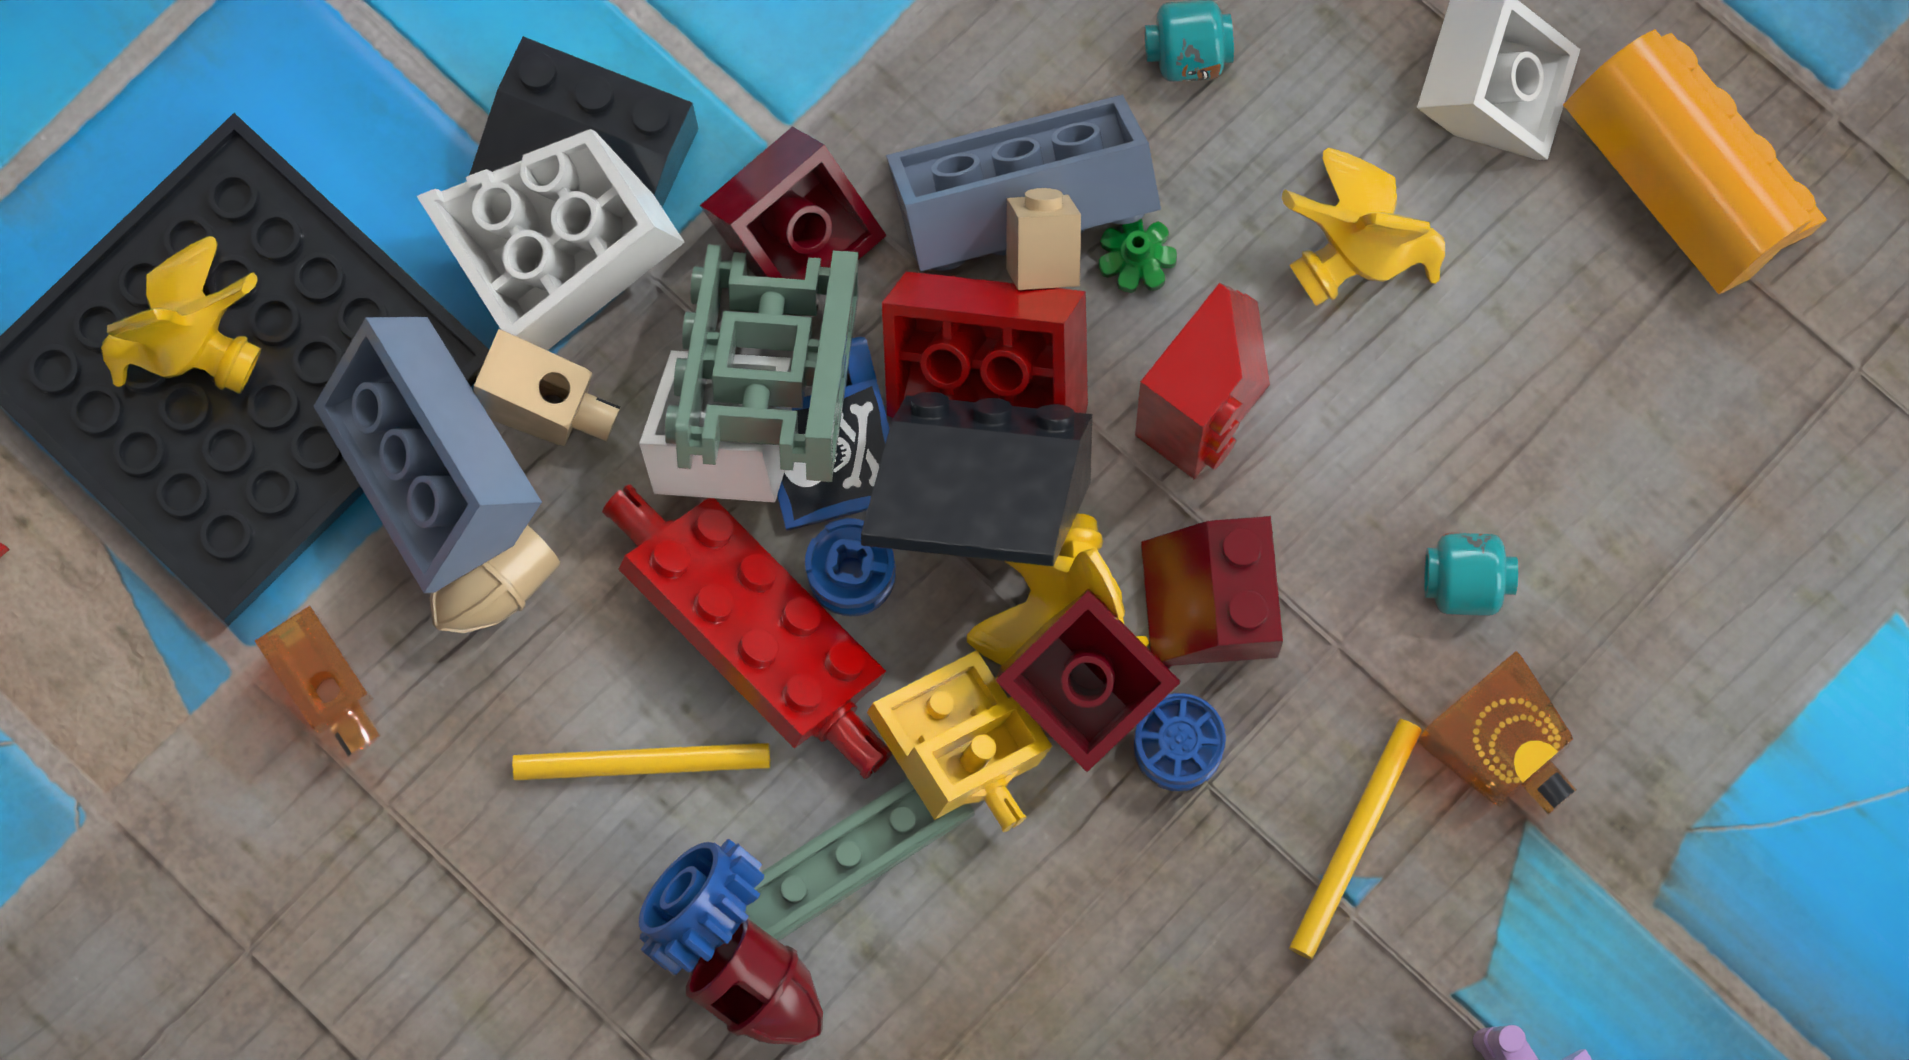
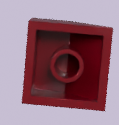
M793 126L699 205L733 252L746 253L747 267L757 277L805 280L808 257L821 258V267L831 268L833 250L858 252L859 260L887 236L825 144Z
M1271 516L1205 521L1141 541L1150 651L1165 666L1279 657L1283 643Z
M1087 589L1047 621L1000 667L995 680L1086 772L1099 762L1180 684V680L1090 589Z

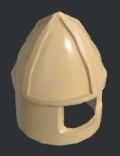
M527 525L513 547L435 593L430 594L429 599L434 627L442 631L467 633L497 625L516 611H522L525 608V602L560 566V561L545 541Z

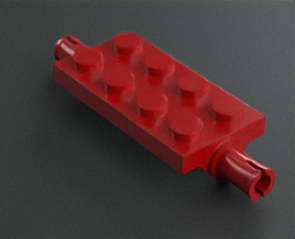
M631 484L624 486L623 492L621 490L617 491L603 507L602 513L607 518H610L638 546L624 556L618 570L794 749L810 736L818 738L821 742L829 740L860 772L864 779L871 777L873 772L876 773L892 756L889 747L855 714L858 708L855 704L880 683L886 670L715 498H707L677 520H669L667 522L636 492V489Z

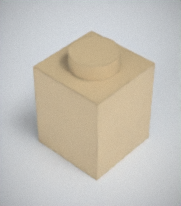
M1036 188L1026 191L1025 197L1007 198L1006 269L1017 289L1080 286L1081 213L1070 196L1063 195L1061 191L1056 189Z

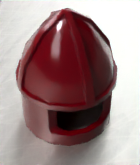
M748 918L740 924L728 944L724 943L715 949L713 957L708 962L700 957L689 976L686 985V996L727 1024V1030L736 1036L744 1035L768 1044L798 1045L819 1036L823 1030V1010L812 976L798 958L797 951L790 946L781 944Z

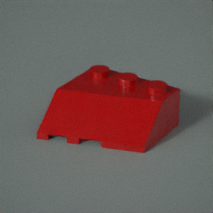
M906 271L883 300L882 322L887 416L894 418L906 395L914 396L922 392H938L948 396L949 400L976 402L985 398H999L1008 401L1012 406L1037 409L1044 405L1059 404L1072 408L1074 412L1086 413L1088 406L1086 291L1063 288L1018 290L1014 283Z
M1219 283L1140 381L1135 436L1194 480L1206 465L1215 470L1225 460L1237 441L1232 436L1239 427L1240 422L1270 385L1258 301L1246 293L1243 294L1239 290L1235 291L1231 287Z

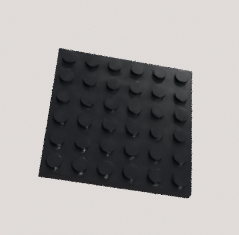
M233 113L0 336V406L229 626L364 493L316 412L314 404L365 318L428 317L470 387L476 382L489 349L239 116ZM212 236L216 239L218 246L203 286L205 296L224 289L250 273H255L257 276L255 287L227 308L218 326V331L224 336L232 339L238 336L247 337V342L261 348L256 365L240 394L226 387L220 390L215 385L213 376L205 370L195 367L182 375L166 378L142 367L129 364L125 385L117 387L113 384L111 372L103 361L101 349L102 342L109 335L107 333V325L139 312L150 310L146 297V275L190 244Z

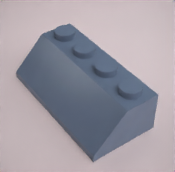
M1123 95L886 155L910 246L920 272L929 269L938 271L951 270L962 265L965 260L991 253L1006 255L1007 198L1025 197V192L1031 189L1051 188L1061 191L1063 195H1069L1081 213V234L1085 229L1111 222L1114 224L1133 223L1140 220L1146 213L1161 210L1149 143Z
M366 317L314 404V408L423 593H435L513 547L542 501L428 317Z

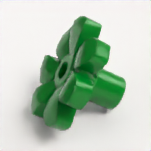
M1140 219L1133 223L1122 224L1123 233L1113 228L1106 229L1101 237L1100 244L1103 249L1110 253L1101 256L1098 266L1102 276L1110 278L1120 273L1117 283L1118 289L1128 293L1136 291L1140 280L1152 292L1160 289L1166 280L1161 268L1171 269L1177 263L1176 249L1171 246H1162L1168 240V228L1163 223L1157 221L1151 224L1147 230H1144L1143 221Z

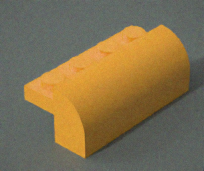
M1656 29L1637 38L1600 66L1563 104L1718 294L1750 280L1781 249L1812 235L1828 220L1816 206L1812 193L1803 184L1795 181L1777 160L1772 145L1765 138L1756 134L1737 112V107L1732 97L1726 91L1717 87L1698 65L1697 57L1692 49L1685 43L1677 40L1672 33L1661 37Z

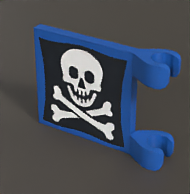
M864 337L852 338L848 374L852 385L845 387L832 482L806 480V463L794 462L793 471L785 470L777 496L786 531L868 510L890 428L869 346ZM811 395L804 397L803 408H792V411H797L798 434L806 433Z

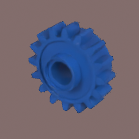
M727 839L721 847L715 842L700 843L680 855L661 874L642 905L639 915V927L642 931L639 939L645 943L641 948L642 952L664 970H668L672 975H677L682 968L688 973L693 971L700 957L708 962L713 957L715 949L724 943L728 944L740 924L749 917L745 913L746 907L759 898L760 893L754 888L764 879V874L759 871V868L762 866L761 862L738 843L735 844L730 839Z

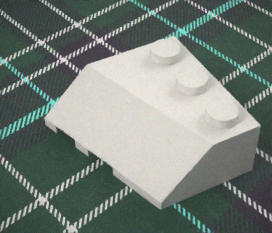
M592 129L524 154L522 161L491 172L485 169L467 176V182L443 191L433 189L417 196L500 329L545 350L553 347L685 243L653 193L597 132Z

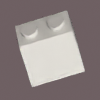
M1450 0L1417 108L1454 136L1532 159L1548 160L1580 49L1518 0Z
M671 350L639 443L654 494L775 502L785 470H780L779 445L720 441L716 465L703 464L702 455H693L691 469L677 467L676 444H666L665 422L668 406H679L680 396L674 395L677 358H688L689 351ZM735 354L732 368L791 372L792 358ZM707 379L698 427L704 426L707 404L742 407V404L714 402L713 382ZM768 406V409L792 411L791 407Z

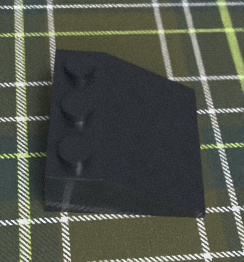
M523 36L497 89L469 176L485 169L491 172L522 161L524 154L592 129L597 132L653 193L661 207H663L699 129L693 102Z
M922 392L914 396L906 395L890 425L861 532V546L1054 566L1091 483L1092 414L1077 413L1072 408L1059 404L1044 405L1037 409L1012 406L1008 401L999 398H985L976 402L949 400L948 396L938 392Z

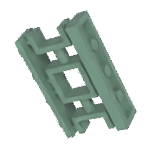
M708 244L704 267L694 266L692 272L691 303L697 304L696 312H685L682 346L683 349L689 350L688 358H677L675 364L674 395L680 396L679 406L669 405L666 414L665 442L666 444H676L678 468L691 469L693 455H702L703 464L716 465L720 441L779 445L780 470L793 471L794 462L806 463V480L832 482L859 296L858 252L833 250L831 268L821 267V258L808 257L805 280L747 276L746 253L734 252L732 261L722 260L721 245ZM729 288L730 310L754 311L758 313L723 311L720 333L715 332L722 289ZM820 295H826L820 340L812 339V317L783 315L817 316ZM736 347L794 351L791 372L732 368ZM707 379L713 382L714 402L742 404V407L707 404L704 426L698 427ZM806 386L812 387L805 434H798L797 411L768 409V406L803 408Z

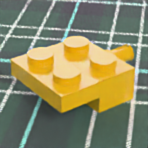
M977 650L873 702L867 714L934 820L964 804L985 801L1000 824L1001 830L1007 832L1021 824L1027 817L1023 814L1006 786L1013 778L1036 767L1053 746L1039 724L1012 697L1008 698Z

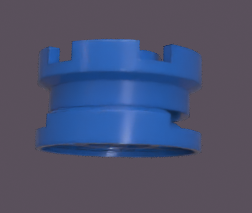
M846 518L825 525V529L810 541L805 556L806 573L814 597L824 608L842 616H861L879 608L890 596L896 579L893 549L861 546V532L864 525V520Z
M1186 693L1167 695L1136 726L1134 755L1140 771L1158 784L1160 788L1179 792L1192 790L1193 787L1208 781L1215 774L1221 763L1226 742L1224 724L1217 711L1202 698Z

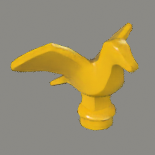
M1327 148L1323 151L1322 159L1340 200L1336 206L1322 204L1284 189L1281 197L1283 204L1294 212L1316 222L1328 240V244L1324 248L1316 252L1311 250L1302 251V257L1289 264L1315 306L1329 298L1334 300L1338 296V287L1345 279L1356 274L1371 281L1384 282L1410 266L1422 263L1428 281L1434 284L1439 282L1440 267L1445 257L1444 237L1430 227V222L1394 214L1397 205L1394 176L1349 153Z
M212 236L190 244L146 275V297L150 310L139 312L107 325V333L109 335L102 342L101 349L103 361L111 372L113 384L117 387L125 385L129 364L142 367L166 378L182 375L195 367L203 369L213 376L215 385L220 390L226 387L240 394L256 365L261 348L247 342V337L238 336L235 339L224 336L218 331V326L227 308L255 287L257 283L255 273H250L224 289L205 296L203 286L218 246L216 239Z
M1086 514L1076 515L1054 566L1004 561L1020 572L1031 591L1027 601L989 617L974 626L967 634V643L983 656L1003 665L1047 621L1087 589H1090L1124 624L1125 609L1122 603V592L1098 552L1102 547L1103 538L1101 533L1098 532L1097 520ZM1136 636L1146 647L1149 645V640L1146 636Z

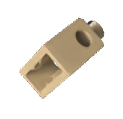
M498 329L473 389L492 421L561 446L566 445L573 428L607 442L621 408L588 393L592 372L501 329ZM556 395L563 402L552 404L545 401L542 397Z

